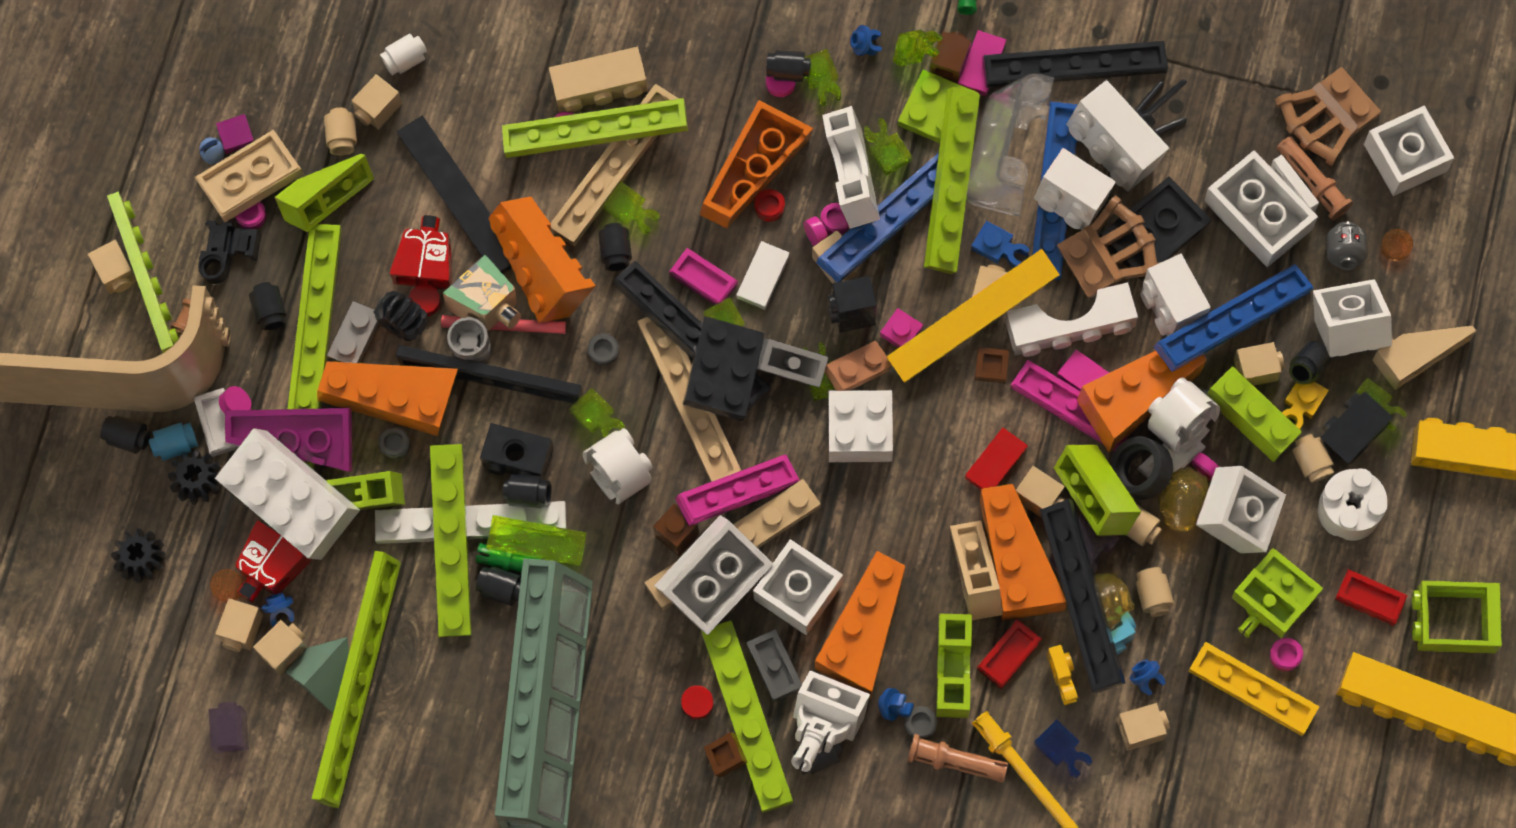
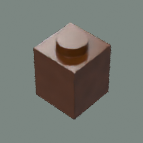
M942 31L930 63V73L958 84L971 49V40L958 32L948 33Z
M675 503L653 526L655 537L677 556L699 534L698 523L689 526L680 508Z

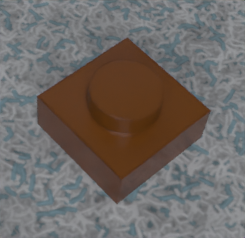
M978 347L975 381L1006 384L1009 350Z
M732 732L703 747L713 772L717 777L721 778L748 763L736 734Z

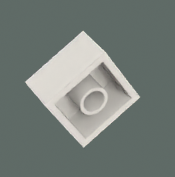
M1425 106L1369 130L1364 143L1393 196L1447 172L1454 159Z
M1062 148L1044 175L1033 199L1038 201V205L1048 212H1055L1063 217L1070 227L1083 230L1086 226H1090L1106 202L1116 181Z
M1178 254L1147 269L1140 295L1146 308H1152L1157 317L1155 324L1162 336H1169L1209 313L1211 307L1182 254Z
M1375 279L1313 291L1314 321L1330 357L1345 356L1350 353L1392 346L1391 314Z
M892 390L829 391V462H892Z
M1243 466L1216 468L1196 525L1239 553L1266 552L1286 494Z
M790 539L773 562V565L753 590L754 600L807 635L843 585V574Z

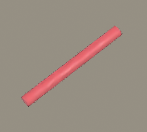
M442 315L441 327L450 328L460 317ZM520 319L513 328L509 329L499 321L490 330L566 334V322L549 321L539 324L538 320Z

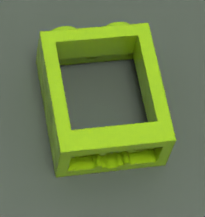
M1421 581L1416 590L1412 591V609L1417 610V622H1413L1412 639L1413 641H1418V651L1496 653L1501 648L1500 583ZM1428 597L1481 598L1482 640L1429 639Z

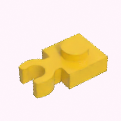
M1296 382L1284 404L1291 408L1284 410L1282 413L1287 418L1294 419L1296 426L1301 429L1303 415L1312 419L1329 390L1316 382L1308 384Z
M1061 645L1048 649L1047 658L1056 685L1059 687L1063 704L1068 705L1077 702L1078 696L1070 673L1074 671L1069 652H1063Z

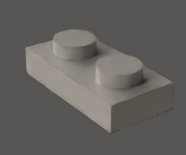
M354 301L352 302L327 354L328 360L333 362L361 363L379 325L373 312L374 309Z

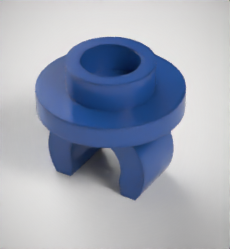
M860 25L853 31L850 38V45L854 53L859 56H864L865 54L873 56L879 53L882 47L873 45L871 40L879 38L881 32L875 29L870 30L868 26Z
M278 593L265 599L266 604L261 608L263 613H270V623L273 627L278 623L276 615L281 612L288 615L290 622L294 621V612L290 607L294 602L292 596Z
M1142 660L1132 668L1131 682L1135 685L1138 684L1139 689L1149 696L1153 694L1148 687L1151 679L1154 678L1162 686L1166 684L1163 675L1158 673L1160 666L1157 661Z
M887 688L878 700V709L885 720L893 721L899 715L910 717L914 704L906 703L907 696L900 694L897 689Z

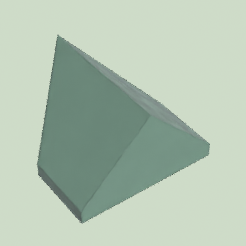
M348 637L306 648L285 671L287 675L331 713H334L349 654Z

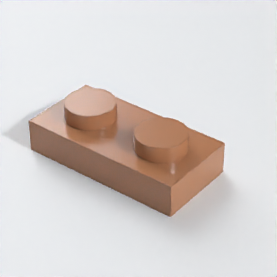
M874 341L827 364L824 373L837 391H850L889 372L892 364L878 343Z

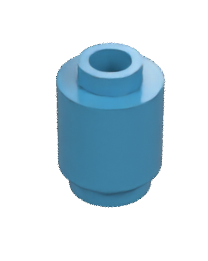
M180 422L153 431L154 438L149 439L154 457L160 456L162 461L180 456L182 453H190L192 448L198 447L191 423L183 425Z

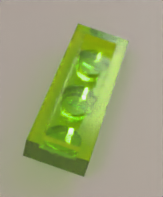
M492 515L486 548L580 566L587 533Z

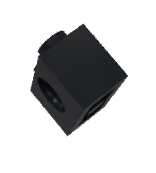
M490 423L480 460L482 466L486 467L485 470L494 475L503 476L504 473L545 478L554 447L551 438ZM520 450L524 452V456L518 461L508 459L512 451Z

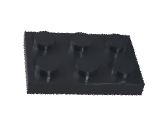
M1170 176L1129 209L1137 216H1142L1145 221L1143 225L1148 234L1152 233L1156 239L1154 245L1157 263L1171 258L1211 223L1210 217ZM1121 218L1117 219L1100 234V238L1124 225L1126 222ZM1131 232L1108 245V247L1116 254L1138 240L1134 233ZM1143 250L1123 261V263L1128 268L1145 265ZM1143 276V277H1138V278H1139L1141 281H1143V280L1145 279V276Z
M704 316L682 404L743 421L746 417L765 333Z

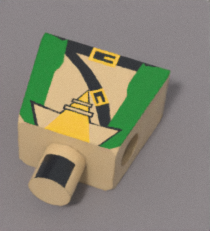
M485 255L443 292L445 307L449 312L460 318L471 317L478 319L484 324L487 331L499 321L511 329L521 318V314L514 309L517 304L514 286Z

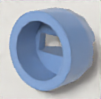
M209 137L204 139L199 147L202 159L208 164H216L224 158L225 150L223 144L216 138Z

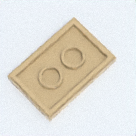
M272 130L197 175L195 179L223 221L227 222L304 174L276 132Z

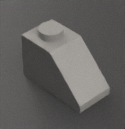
M763 339L756 370L820 387L828 357L771 339Z

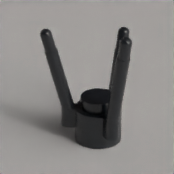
M1182 79L1146 110L1144 108L1164 85L1163 81H1159L1135 108L1139 116L1157 135L1186 123L1187 119L1182 117L1153 129L1152 127L1156 124L1152 114L1186 85V79Z

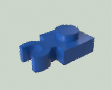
M987 220L971 245L972 251L996 264L1000 262L1002 257L1007 259L1009 266L1012 268L1022 263L1014 258L1016 253L1028 256L1030 251L1024 244H1012L1013 234Z

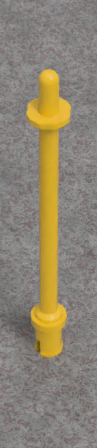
M988 711L977 717L972 722V725L989 743V750L992 753L996 752L1003 755L1062 828H1079L1011 746L1012 736L1009 732L1004 733L989 715Z

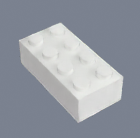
M254 428L215 477L217 481L308 559L322 560L360 511L346 497L265 430Z

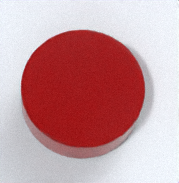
M766 189L758 193L754 200L756 215L761 220L767 222L778 220L785 211V200L782 194L774 189Z
M421 284L410 292L409 298H412L415 303L421 306V309L426 311L427 317L439 310L441 298L437 289L432 285Z
M692 686L683 693L681 705L683 712L688 717L698 720L707 717L712 712L714 701L711 692L707 688Z

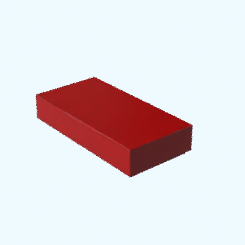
M1002 427L965 474V479L980 490L999 486L1027 450L1028 445Z
M1348 569L1334 600L1394 626L1408 595Z
M1017 619L981 661L976 670L1002 690L1042 642V638Z

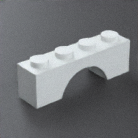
M852 106L822 115L826 137L838 173L839 182H835L839 204L850 229L880 220L863 133Z
M1124 283L1098 289L1093 307L1081 318L1071 321L1057 320L1045 314L1035 304L1006 312L1005 324L1014 356L1023 354L1024 357H1030L1039 354L1041 349L1053 347V349L1058 350L1066 348L1072 344L1071 342L1084 340V342L1096 341L1102 335L1114 332V335L1126 334L1136 326L1138 315L1129 285Z

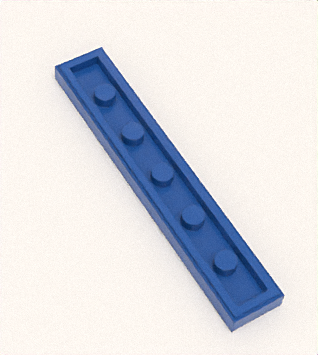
M1050 101L1041 181L1062 148L1075 155L1077 140L1069 132V127L1066 123L1078 104ZM1038 205L1032 255L1042 249L1060 274L1054 280H1061L1063 256L1057 244L1066 239L1067 223L1057 213L1048 212Z
M939 152L877 206L880 220L850 229L818 257L816 263L837 283L844 280L933 201Z
M1294 264L1158 341L1153 348L1169 369L1174 372L1310 294L1314 287L1297 265Z

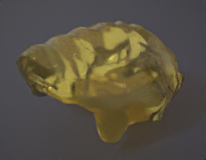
M1189 466L1185 469L1181 467L1172 473L1169 484L1160 493L1158 498L1160 512L1165 517L1164 522L1166 526L1177 532H1186L1193 529L1210 487L1207 482V476H1202L1199 471H1194Z
M1106 572L1104 574H1095V579L1111 631L1121 622L1122 616L1126 612L1135 609V605L1131 601L1127 585L1115 573L1109 574Z

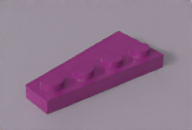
M352 408L225 410V442L240 446L254 428L265 430L301 460L352 472Z

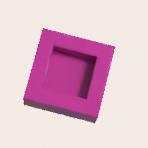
M897 308L880 331V336L899 348L920 334L923 330V324Z

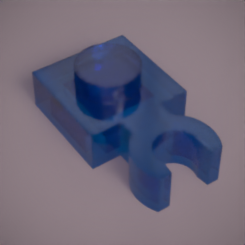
M1057 719L1033 743L1056 767L1064 760L1067 763L1070 775L1077 779L1081 773L1075 768L1074 763L1081 760L1087 766H1090L1093 762L1088 754L1075 750L1080 741Z

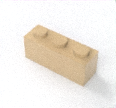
M638 47L549 67L559 112H576L581 110L583 106L592 104L606 105L612 102L613 99L621 97L636 98L643 92L648 91Z

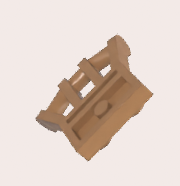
M1343 67L1336 70L1323 81L1318 82L1310 90L1295 94H1283L1275 99L1277 108L1282 110L1287 124L1286 130L1289 134H1294L1301 141L1299 145L1304 151L1309 150L1326 159L1325 163L1330 166L1334 165L1347 141L1381 114L1380 109ZM1312 100L1318 103L1302 116H1296L1294 105ZM1325 111L1332 120L1310 134L1304 126ZM1338 127L1343 132L1333 149L1319 142Z
M1116 195L1108 202L1103 212L1092 225L1086 226L1082 231L1057 244L1059 251L1088 300L1096 296L1098 289L1114 286L1124 279L1146 276L1148 268L1159 264L1157 263L1154 245L1156 239L1152 233L1148 234L1143 225L1145 223L1141 215L1137 216L1121 204L1122 200ZM1113 214L1126 222L1107 235L1099 237L1098 232ZM1133 232L1138 241L1111 256L1106 247ZM1143 250L1145 265L1118 269V264Z

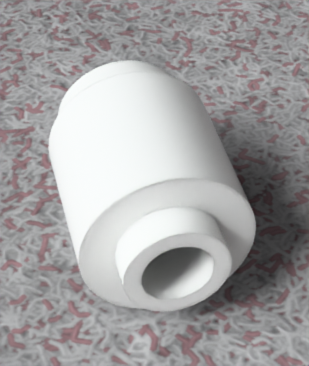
M409 33L387 46L385 52L380 54V57L393 76L396 73L402 74L424 61L425 57L423 54L427 52V49L419 36L413 38Z

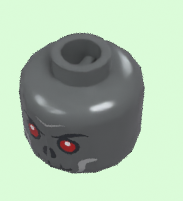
M1342 222L1335 225L1326 236L1327 259L1332 265L1342 270H1352L1367 259V234L1357 224Z

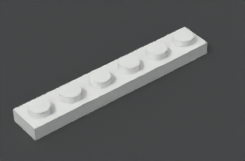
M565 501L550 502L548 506H542L540 509L509 506V504L466 506L467 540L567 535ZM433 507L375 510L376 543L434 541Z

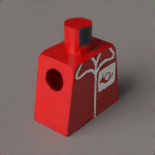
M424 215L421 219L420 230H404L390 270L393 284L414 287L421 284H429L436 289L447 290L452 285L451 241L447 233L438 232L440 224L438 217Z
M257 520L236 562V569L241 575L246 577L237 593L253 603L262 589H265L272 595L281 593L312 559H308L282 535Z

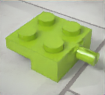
M1272 548L1258 566L1239 585L1231 597L1246 609L1249 615L1238 628L1239 632L1242 634L1251 625L1244 633V636L1249 638L1256 627L1261 624L1268 627L1280 638H1283L1322 592L1323 587Z

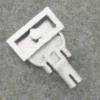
M809 671L798 692L793 718L797 719L798 726L795 739L800 742L803 737V740L791 760L792 765L799 769L802 762H805L801 771L808 772L817 754L821 753L825 742L824 752L828 753L833 745L845 739L853 741L864 720L870 694Z

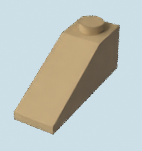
M1473 326L1402 334L1395 340L1392 338V346L1377 349L1378 351L1372 361L1394 390H1396L1469 342L1476 329Z
M982 521L950 526L968 613L972 614V620L1002 615L1000 587Z

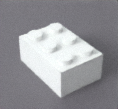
M1107 80L1079 102L1066 123L1071 135L1089 149L1091 157L1097 163L1102 164L1110 172L1111 178L1116 181L1115 183L1118 186H1123L1127 192L1152 173L1169 150V147Z
M1254 150L1208 188L1204 200L1266 267H1269L1311 232L1318 218L1308 205Z
M720 515L654 586L699 629L708 635L769 570L773 563L729 520Z

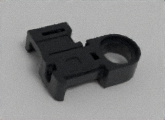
M211 220L205 223L210 231L207 249L200 252L198 271L208 283L219 284L226 280L230 272L232 259L229 254L236 256V252L238 254L245 253L246 257L257 261L261 234L257 229L235 228L229 221H222L221 225ZM215 261L221 263V270L218 274L213 276L207 275L206 269L210 263Z

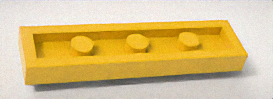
M1207 642L1202 646L1188 671L1300 736L1304 735L1320 707Z

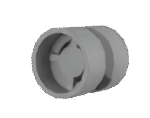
M466 317L460 318L451 325L448 330L447 339L452 356L486 364L490 359L492 347L484 324L478 319Z

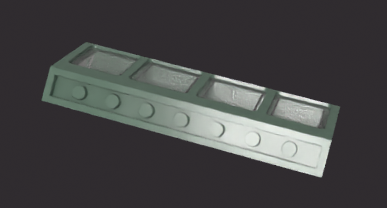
M523 558L495 807V817L501 828H568L593 581L557 561Z

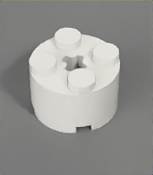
M1182 377L1173 384L1170 392L1164 398L1158 397L1148 408V412L1152 414L1148 422V429L1176 454H1180V449L1185 453L1195 447L1210 431L1205 426L1210 419L1216 422L1220 413V406L1192 382Z
M624 428L620 431L612 432L583 451L585 463L592 462L594 470L590 472L593 479L610 500L616 497V504L618 505L651 483L652 478L649 471L653 469L648 457L644 453L638 454L633 447V438Z
M1366 469L1341 471L1328 481L1320 496L1318 504L1319 520L1325 530L1334 536L1350 541L1363 539L1375 530L1387 509L1386 491L1381 482ZM1347 502L1355 503L1358 506L1357 509L1354 505L1348 506Z

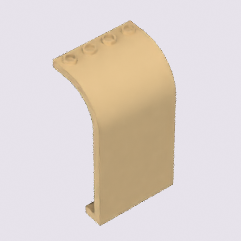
M193 285L186 328L179 340L165 353L145 361L0 353V402L148 412H166L180 409L193 403L195 396L206 393L216 380L222 366L224 349L230 345L231 330L227 328L225 318H222L220 309L216 307L214 298L210 296L206 286Z

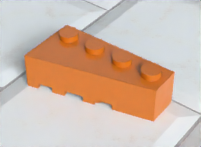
M758 100L702 204L700 215L727 229L750 205L757 194L763 191L810 140L814 128Z
M531 196L500 202L488 219L491 229L496 234L503 248V253L509 260L516 275V280L525 293L531 311L534 312L539 324L570 317L596 285L591 278L585 279L580 273L582 266L576 258L570 259L564 250L565 242L560 236L556 237L550 231L551 223Z
M1154 351L1083 385L1077 402L1109 453L1121 440L1134 432L1149 416L1151 417L1152 414L1148 412V408L1158 397L1164 398L1179 378L1183 377L1187 381L1192 382L1201 374L1207 359L1203 354L1172 372L1160 355Z
M327 361L317 390V401L341 408H352V411L438 436L458 369Z
M1009 484L981 489L980 504L987 543L1000 587L1001 620L1065 611L1067 603L1064 593L1014 485Z
M876 551L815 660V670L840 683L870 694L869 699L871 700L903 583L905 565Z

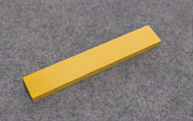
M1041 249L889 354L887 359L903 382L906 383L1053 281L1060 274Z

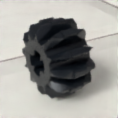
M397 291L387 292L384 297H381L373 311L376 320L382 324L383 328H386L399 339L403 338L405 341L415 340L424 331L425 325L429 321L426 311L421 309L419 304L415 303L412 298L406 297L404 293H398Z
M198 450L193 452L192 458H189L186 453H182L181 458L183 462L172 461V466L176 471L168 473L169 480L173 481L170 485L171 491L178 493L180 501H185L189 498L192 505L197 504L199 497H202L204 502H209L207 493L218 494L219 492L215 485L220 483L215 479L221 469L219 463H212L213 457L208 453L201 457V453ZM198 473L199 480L193 482L192 475Z
M137 528L134 537L128 531H124L126 540L124 542L115 540L114 544L119 550L111 553L112 559L117 561L113 566L117 572H122V577L125 580L134 577L136 583H141L143 575H146L149 580H153L154 575L151 571L153 569L163 571V566L158 561L167 558V554L161 551L164 543L161 539L155 540L156 535L152 531L144 535L142 529ZM141 551H142V552L144 553V556L142 557V559H139L138 557H136V560H135L133 556H134L137 552H138L139 554H141Z

